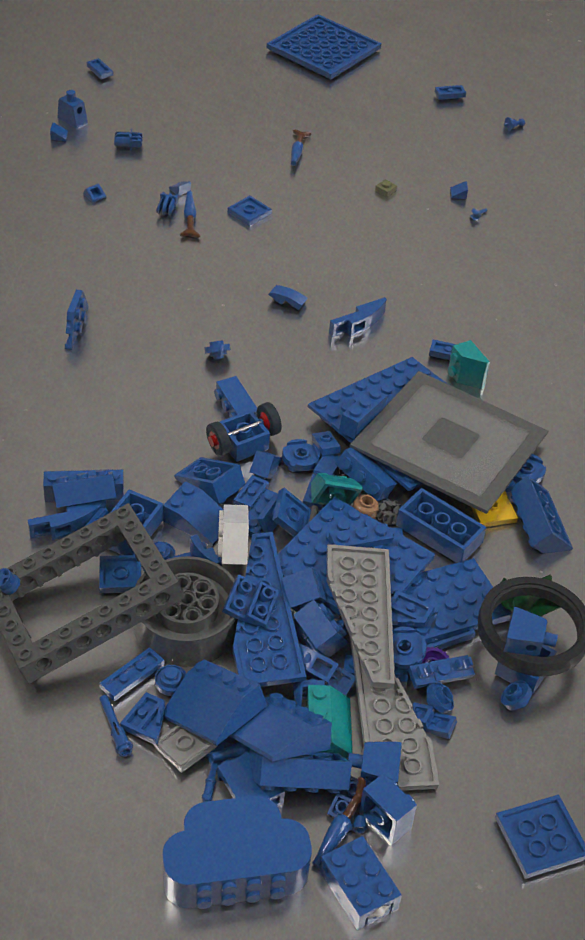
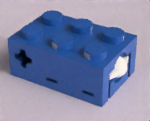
M363 836L321 856L319 871L356 930L365 927V924L367 926L388 915L390 911L393 912L399 909L402 894Z

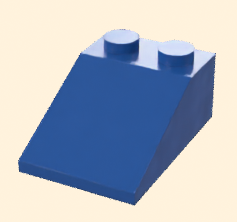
M200 457L174 475L175 479L182 484L187 482L202 489L217 504L225 502L226 498L239 492V489L245 485L240 464Z
M184 482L164 504L163 522L191 536L198 534L201 541L213 547L219 539V511L224 509L202 489Z

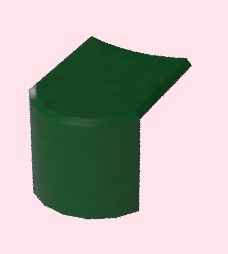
M549 574L543 577V579L552 581V575ZM517 596L501 603L511 613H513L514 607H518L540 617L561 608L547 599L536 596Z

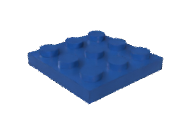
M559 794L496 813L495 819L525 879L585 860V842Z

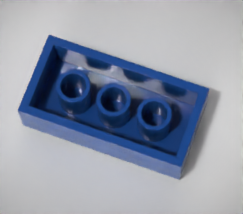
M423 488L415 493L398 510L396 526L456 563H462L467 560L483 543L487 528Z

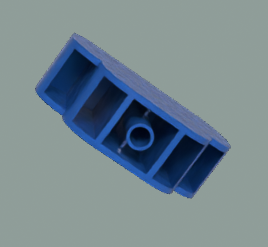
M263 796L240 797L196 804L185 816L184 831L172 835L163 847V883L165 894L170 902L178 907H198L199 909H206L212 905L220 904L230 906L242 901L252 903L265 898L281 899L284 896L293 895L302 890L308 880L312 854L309 833L301 823L292 819H282L278 806L272 800Z

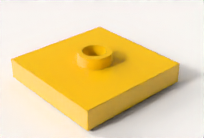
M506 491L502 493L487 514L471 507L477 522L486 527L517 523L518 520Z

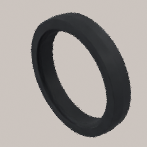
M538 577L508 579L494 586L485 596L478 614V633L490 655L507 668L531 676L558 675L575 667L585 655V605L573 592L556 582ZM513 597H541L557 604L569 614L577 630V641L567 651L548 657L504 652L505 642L494 628L492 613L500 603Z

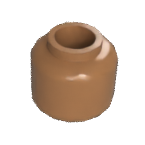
M360 495L355 499L352 507L360 513L375 519L379 504L370 495Z

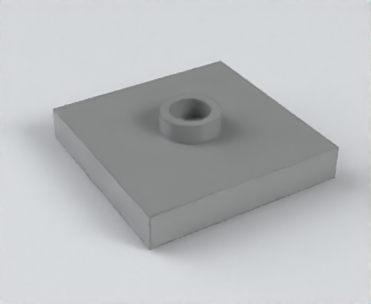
M178 725L159 738L158 744L154 745L181 773L218 747Z

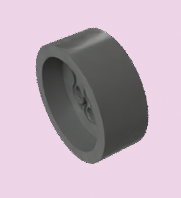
M184 556L165 560L178 580L185 598L135 625L136 639L144 651L150 647L164 659L165 664L177 665L179 667H194L204 659L212 662L224 655L234 644L238 619L223 613L222 610L235 579L225 568L204 558ZM144 573L137 581L135 587L149 579L148 575Z

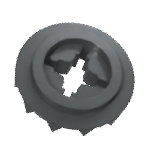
M389 498L387 501L381 499L378 503L379 509L376 519L382 523L396 524L398 510L403 504H398L397 500L390 501Z

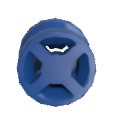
M2 568L0 569V589L4 594L11 595L19 588L20 579L15 574H12L9 569Z

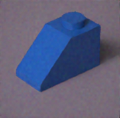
M256 450L250 473L263 480L266 478L272 479L282 462V457Z

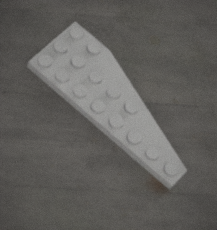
M328 544L327 583L369 683L374 688L394 689L389 549Z
M351 640L363 743L402 742L398 778L399 788L402 791L438 789L439 781L433 743L430 737H427L421 720L417 718L413 705L402 684L395 676L394 689L371 687Z

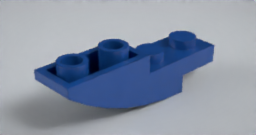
M384 297L357 306L354 313L330 320V336L333 338L348 333L351 337L367 330L378 322L385 313L387 299Z
M106 499L66 506V512L28 519L30 539L51 535L53 541L72 534L83 528L100 508H106Z
M299 643L306 677L310 676L313 679L324 680L325 685H330L342 694L347 695L355 681V676L339 667V664Z

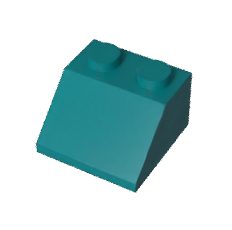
M469 340L453 345L448 373L459 384L484 389L490 361Z
M317 473L311 482L312 503L327 505L336 497L351 505L362 491V486L355 479L345 476Z

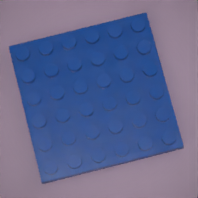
M317 14L267 43L266 48L328 79H332L381 49L382 43Z
M334 497L278 553L283 577L310 567L319 573L328 601L324 605L341 616L327 583V545H331L329 533L382 523L366 514L360 513L354 507ZM389 528L393 536L391 544L368 548L389 549L392 599L397 590L403 593L406 592L433 561L435 553Z

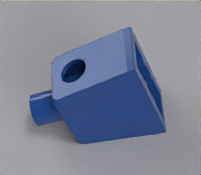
M68 90L66 95L58 101L57 117L78 129L88 124L85 104L83 100L76 97L74 90Z
M514 607L504 652L538 656L540 655L542 645L555 648L558 635L545 632L547 626L545 618Z
M365 742L362 754L349 753L348 760L352 762L353 768H360V777L366 781V784H370L383 773L398 784L402 742Z

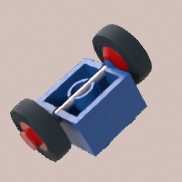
M266 402L257 407V417L249 410L220 422L210 423L206 427V435L210 447L217 456L230 453L235 461L238 462L255 455L256 450H268L270 436L281 432L282 423L275 406L270 402Z

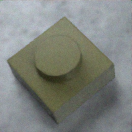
M385 179L376 185L375 191L388 197L397 191V185Z

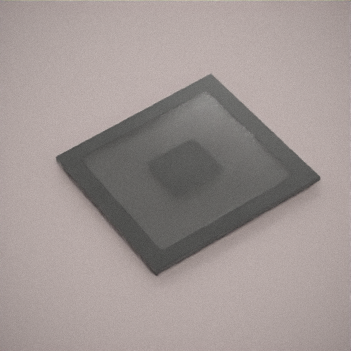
M418 371L350 444V448L352 447L409 477L487 514L546 437L548 430Z

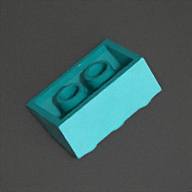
M308 685L307 708H309V711L320 714L324 719L332 722L330 749L319 752L338 753L344 758H348L349 753H353L350 698L330 685Z

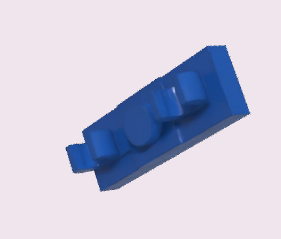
M468 655L409 666L408 668L414 689L427 687L436 681L447 683L473 678L475 675L472 667L474 665L471 656Z

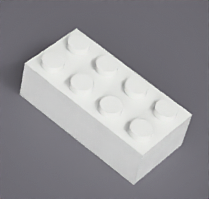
M224 504V510L219 511L218 557H222V564L247 565L248 505Z

